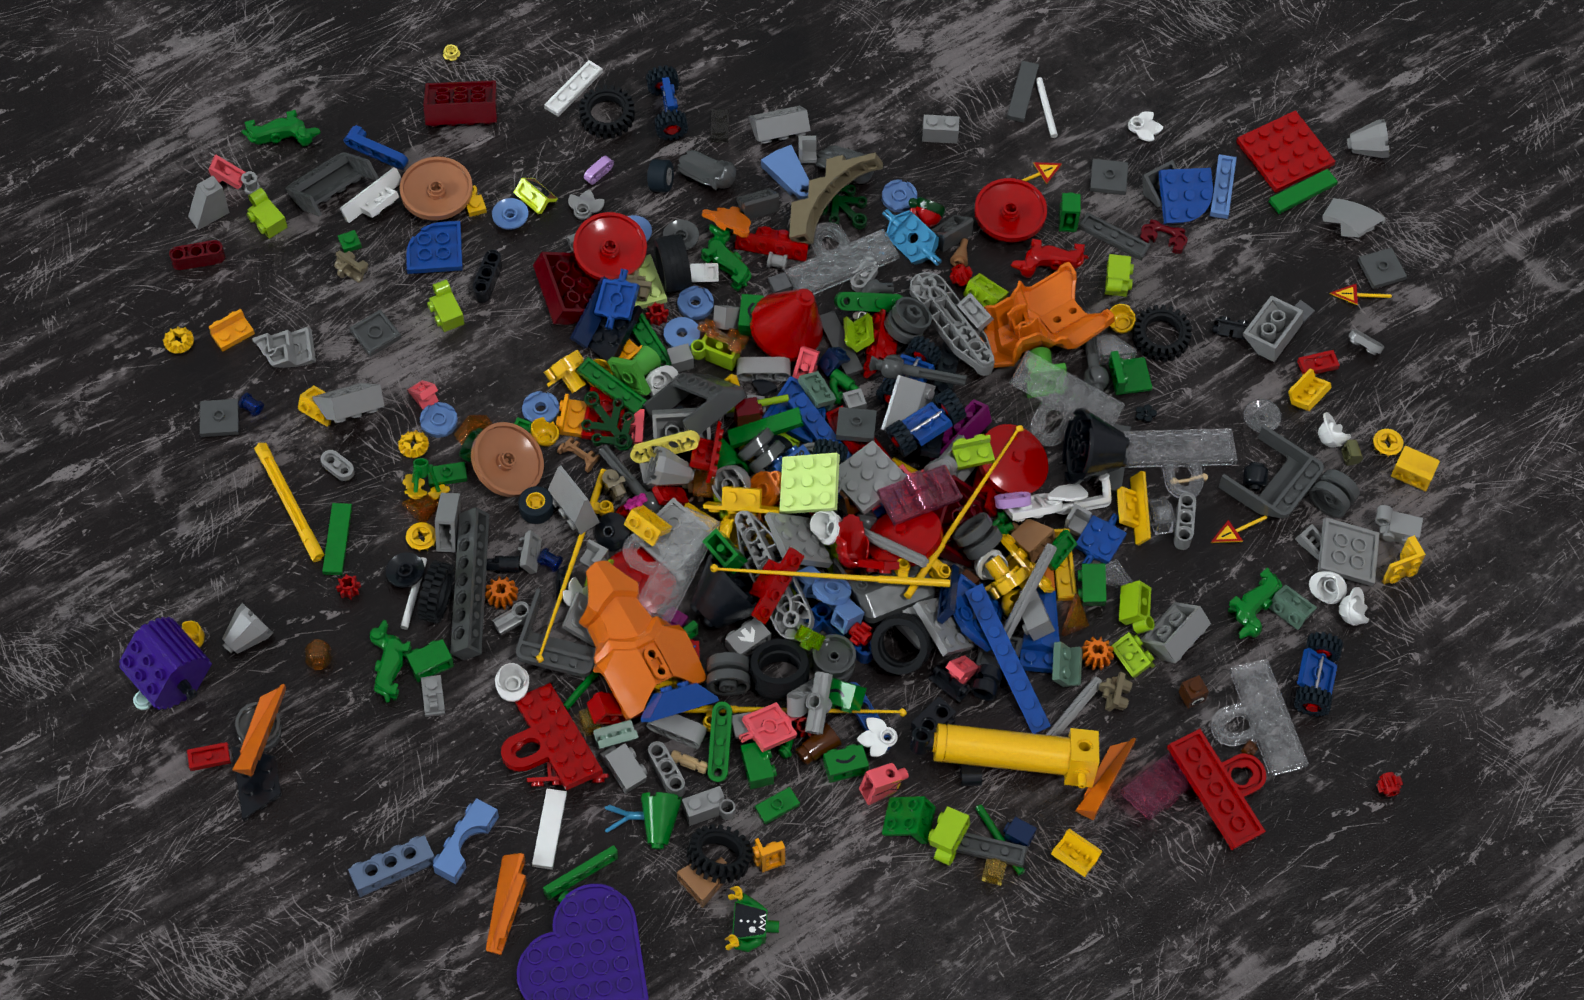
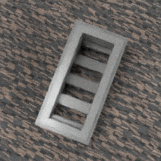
M1311 524L1295 540L1319 560L1320 551L1317 547L1321 543V533Z

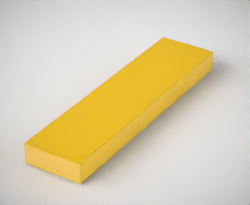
M1054 529L1055 537L1057 538L1063 530L1070 532V529ZM1071 551L1060 566L1054 570L1057 601H1072L1078 598L1073 554Z

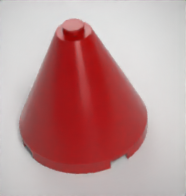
M808 289L769 294L762 298L752 311L750 323L752 336L757 345L771 357H786L791 362L797 361L802 346L816 350L821 342L823 325L815 297Z

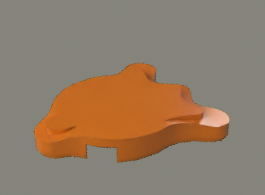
M733 206L730 209L717 208V211L708 209L702 211V217L713 221L720 229L725 231L727 227L734 230L733 234L740 237H748L751 221L746 215L741 213L740 208Z
M760 471L751 478V488H762L761 505L775 506L779 501L782 474L780 471ZM765 513L755 515L762 523L764 522Z

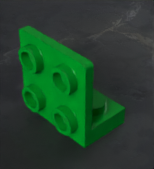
M1118 351L1110 353L1108 365L1116 395L1152 390V383L1144 357L1123 360V358H1120Z
M925 796L890 797L882 834L884 836L912 835L919 843L928 844V836L932 828L936 806Z

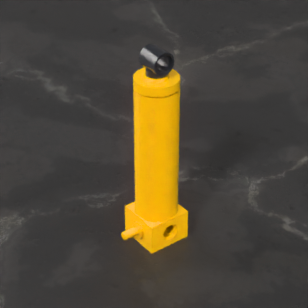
M938 723L934 733L923 726L915 728L910 741V749L913 753L924 755L928 751L934 752L933 759L935 762L1064 775V785L1078 786L1081 789L1093 787L1100 763L1099 731L1071 728L1069 736L1062 737Z

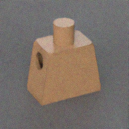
M1032 519L1025 520L1021 525L1012 522L1015 529L1009 531L1016 541L1015 544L1027 553V558L1033 563L1040 557L1046 544H1052L1056 539L1053 528Z
M722 857L715 861L717 863L727 864ZM690 864L677 872V880L703 908L723 884H720V879H717L716 883L711 882L712 877H708L707 880L703 879L704 873L698 876L696 874L697 869L692 870Z

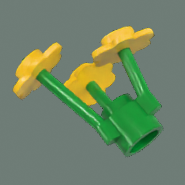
M418 458L413 461V474H407L402 482L406 485L407 490H405V494H408L412 499H420L427 495V491L421 489V486L425 485V480L421 478L427 477L428 473H430L434 483V487L428 493L432 499H440V494L448 493L450 487L438 484L433 471V465H429L428 460L424 458Z

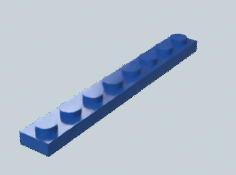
M804 391L788 400V405L791 409L800 408L803 424L815 441H818V439L823 440L824 438L827 440L832 439L835 442V432ZM849 451L846 460L852 456ZM883 506L873 511L877 519L889 513Z
M983 583L965 591L1031 732L1037 734L1052 727Z

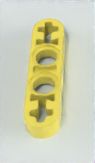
M688 430L638 443L633 446L630 457L636 463L650 461L651 457L656 456V453H653L652 446L667 448L674 454L694 450L699 444L700 436L697 432ZM669 442H676L678 447H671Z

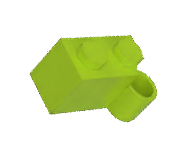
M261 187L248 195L253 206L247 209L248 213L246 215L252 223L255 222L261 234L265 233L270 239L288 228L285 217L268 199L267 194Z
M1109 254L1105 295L1127 297L1128 290H1132L1133 279H1130V275H1133L1134 264H1131V256Z
M447 279L433 284L432 287L436 296L430 297L427 305L430 312H434L436 315L434 319L437 326H441L443 331L446 332L464 325L463 313Z
M706 331L702 340H694L691 343V352L696 360H701L705 357L706 361L733 371L737 359L740 358V345Z
M1140 580L1122 585L1119 621L1125 625L1133 624V629L1137 634L1153 630L1155 626L1154 620L1150 616L1151 587Z
M947 806L946 810L939 814L938 824L935 829L930 831L928 840L931 846L937 848L934 859L950 866L970 826V817Z

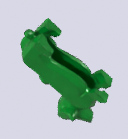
M296 110L286 112L287 118H278L262 126H254V120L244 122L246 130L241 131L250 142L256 145L268 142L278 143L282 139L295 137L302 146H308L312 143V139L315 136L321 134L318 128H305L304 122L296 118Z
M710 224L709 230L714 237L708 241L707 249H701V253H703L701 259L706 263H710L713 260V263H718L719 269L732 275L731 279L734 282L730 286L738 292L743 286H747V282L752 276L747 265L741 261L740 254L736 251L733 253L725 246L731 237L730 229L726 227L724 231Z
M1269 568L1260 573L1262 577L1259 581L1260 586L1245 593L1242 600L1235 596L1229 602L1228 612H1235L1236 620L1244 626L1239 632L1240 639L1247 636L1255 638L1260 635L1262 624L1257 619L1256 614L1262 609L1267 610L1273 602L1272 598L1275 593L1282 588L1281 581Z
M383 620L378 628L371 630L370 641L384 651L382 659L377 660L375 665L377 676L374 691L383 695L386 703H388L390 699L397 701L399 689L398 684H393V681L402 668L403 657H406L411 652L412 647L411 641H407L404 644L399 637L387 634L388 623L386 620Z

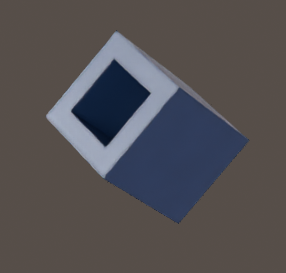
M1015 817L1012 823L1008 821L1003 830L1005 833L1004 839L1006 842L1029 847L1037 828Z

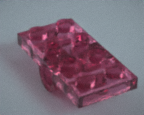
M946 465L923 473L915 471L907 475L904 480L880 488L876 492L893 525L958 502L963 498Z
M1168 752L1122 788L1120 794L1150 821L1162 810L1169 809L1183 793L1191 788V785L1171 753Z

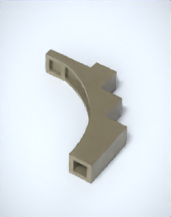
M876 152L847 160L843 155L826 159L825 177L809 180L808 198L794 201L791 204L789 238L792 241L808 245L814 244L817 223L832 198L857 177L867 172L883 169V162Z

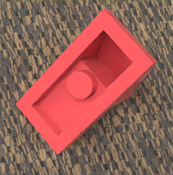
M214 155L209 167L210 175L214 176L219 183L224 181L236 189L241 188L243 184L241 176L246 173L245 171L218 155Z
M802 346L792 377L798 379L800 375L816 372L820 351Z
M422 380L407 389L408 393L422 410L426 406H431L438 402V398L435 395L438 389L433 383Z
M640 409L634 414L635 422L630 427L629 434H632L631 437L635 445L642 443L644 440L645 409Z
M964 655L949 661L945 668L949 670L948 673L951 675V679L955 678L964 685L978 671L979 666Z

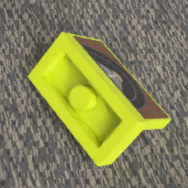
M521 178L513 192L537 214H542L549 202H556L558 200L556 196L535 178Z

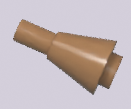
M965 238L961 239L960 246L950 259L953 266L962 263L965 267L968 265V240Z

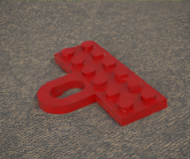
M551 683L530 691L522 699L515 701L529 728L509 737L501 747L503 763L509 769L527 771L549 761L566 791L603 774L601 766ZM530 742L539 744L540 749L536 753L524 758L516 756L517 751L521 750L525 744Z
M1201 729L1167 746V749L1231 850L1246 844L1266 832L1245 800V797L1258 791L1266 781V770L1258 758L1251 754L1242 753L1221 762ZM1249 768L1252 772V777L1248 779L1246 785H1239L1231 777L1233 769Z

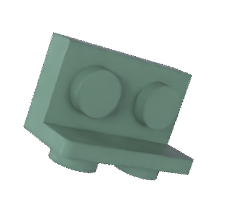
M816 371L800 375L797 381L816 408L825 407L827 411L831 410L836 398L820 373Z
M1284 585L1275 593L1272 598L1273 602L1269 607L1270 610L1297 630L1302 627L1304 622L1317 609L1315 605L1287 585Z
M1054 642L1052 680L1062 687L1080 685L1082 648H1070L1062 642Z
M632 720L593 730L598 750L638 738Z

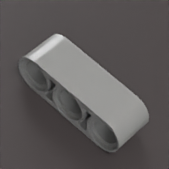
M741 357L736 361L737 378L739 381L752 382L758 379L771 382L787 381L791 376V361L786 357Z
M1189 492L1180 495L1176 507L1174 545L1180 550H1186L1190 547L1194 535L1196 497Z
M814 678L787 694L788 716L802 717L808 713L809 709L806 706V699L812 693Z
M678 714L648 722L646 725L649 730L696 749L700 747L707 732V728L704 725Z
M660 741L651 743L648 748L649 761L666 792L682 797L685 793V781L668 749ZM656 751L662 752L659 756L653 755ZM670 768L671 771L663 772L662 769ZM674 784H678L681 787L679 789H673L671 786Z

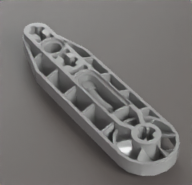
M923 272L914 276L910 281L909 293L912 298L922 302L931 311V324L956 356L972 366L979 375L987 376L991 374L994 369L995 359L988 337L983 329L979 331L964 313L962 315V311L957 306L960 300L940 275L931 272Z
M739 511L735 516L739 551L745 557L744 546H746L751 555L745 563L746 568L751 569L749 564L755 563L757 569L762 570L768 559L778 562L773 551L778 549L780 553V550L771 531L751 512ZM767 533L772 536L775 544L769 545L765 537ZM754 534H757L756 539L754 541H751L752 536ZM749 573L753 583L760 575L759 573L756 576L754 573ZM793 576L785 590V594L782 595L770 618L775 629L782 637L790 641H799L811 633L815 619L796 577ZM792 582H794L799 592L797 595L793 594L789 586ZM801 605L805 607L802 615L799 614V608Z

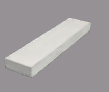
M588 60L544 104V108L559 117L603 73V69Z
M546 789L532 867L553 870L567 791Z

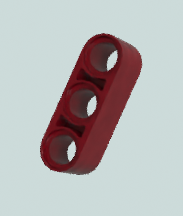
M218 240L176 246L169 252L173 268L176 270L219 264L225 260L223 245Z

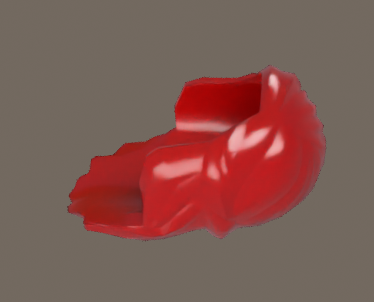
M848 514L838 523L840 530L836 539V552L839 562L844 567L855 569L859 568L858 559H868L870 544L868 537L865 535L863 522L860 521L859 516Z

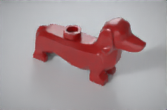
M1032 239V247L1027 251L1025 260L1013 261L1011 267L1019 270L1022 276L1030 278L1038 266L1051 267L1053 270H1058L1060 265L1070 262L1075 270L1083 264L1084 259L1089 258L1088 255H1084L1085 244H1074V249L1076 250L1067 251L1055 246H1042V240Z

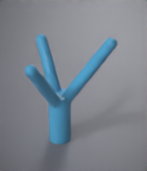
M612 805L605 806L606 810L625 816L605 829L607 833L627 820H644L643 812L625 811Z

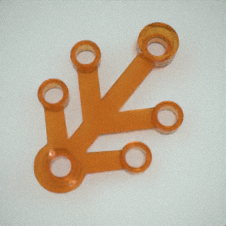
M711 319L699 322L698 330L706 332V336L728 344V350L739 354L742 353V350H745V345H747L749 338L739 334V330L729 328L728 333L725 334L716 328V322Z

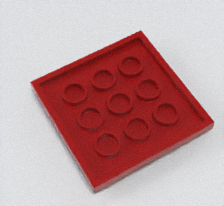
M1296 110L1241 135L1236 140V143L1275 193L1334 166L1336 162Z

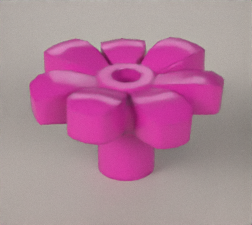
M640 493L639 496H634L632 499L629 498L624 504V508L631 511L635 507L642 506L643 503L648 501L645 493Z

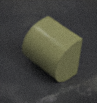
M1347 440L1341 449L1346 466L1360 463L1363 460V456L1357 440Z

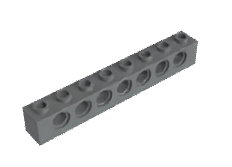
M477 507L460 513L458 524L450 654L462 660L470 659L482 653L489 514Z

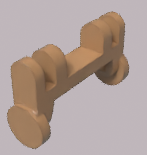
M572 437L559 446L557 453L562 454L569 451L582 458L586 463L585 471L587 473L592 470L593 466L600 459L598 454L594 457V451L591 450L587 454L578 448L580 442L576 440L573 443L574 438Z

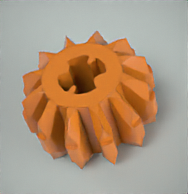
M498 576L497 581L491 579V585H486L487 592L485 593V598L488 599L489 605L494 604L496 610L499 606H502L504 610L506 605L512 607L513 601L518 599V588L513 580L509 581L507 576L504 580H501V577Z
M1092 637L1090 641L1086 640L1084 646L1081 647L1082 661H1085L1086 667L1092 665V670H1095L1096 667L1100 670L1104 666L1108 667L1111 663L1110 661L1114 658L1113 646H1109V640L1103 642L1102 637L1098 640Z

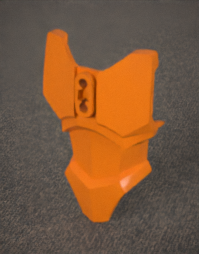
M1070 262L1060 265L1056 272L1030 287H1025L1021 281H1018V285L1010 297L995 305L984 307L994 318L984 328L994 355V368L1014 366L1023 352L1040 346L1046 348L1053 346L1065 349L1078 348L1114 323V314L1108 309L1102 311V313L1087 314L1075 301L1077 274Z
M597 561L586 571L588 604L579 620V624L588 629L596 646L593 672L601 673L604 676L626 720H631L644 711L646 703L656 685L672 677L698 684L703 683L707 679L686 631L680 625H671L666 620L658 616L652 617L639 601L640 594L637 581L624 574L608 561ZM648 652L653 653L654 658L650 657L648 655ZM658 669L663 671V675L658 673Z

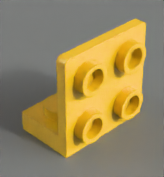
M1404 446L1391 477L1427 491L1440 461L1413 448Z
M1415 535L1407 538L1400 553V560L1388 566L1382 580L1383 584H1393L1405 576L1412 577L1418 573L1426 554Z

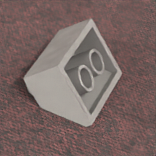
M800 105L749 116L755 139L762 144L770 143L775 138H778V140L788 139L789 135L794 134L796 136L806 135V132L811 131L807 110Z
M1270 296L1243 332V336L1258 355L1275 362L1301 327L1304 311L1274 296Z
M898 375L881 429L886 431V427L897 420L902 421L929 404L934 397L936 386Z
M358 383L313 396V401L327 420H334L335 423L344 422L350 416L351 418L361 417L364 412H377L378 408L385 406L380 384Z
M698 408L652 410L653 438L657 439L687 431L682 421ZM708 427L699 435L700 438L711 440V428ZM669 442L671 447H678L676 442Z
M559 466L548 491L552 495L554 508L559 507L558 512L562 518H567L570 528L572 530L576 529L581 535L600 522L588 498L563 467Z
M1174 602L1154 624V629L1148 631L1141 640L1144 643L1143 646L1162 661L1176 663L1194 645V642L1205 633L1211 622L1201 606Z

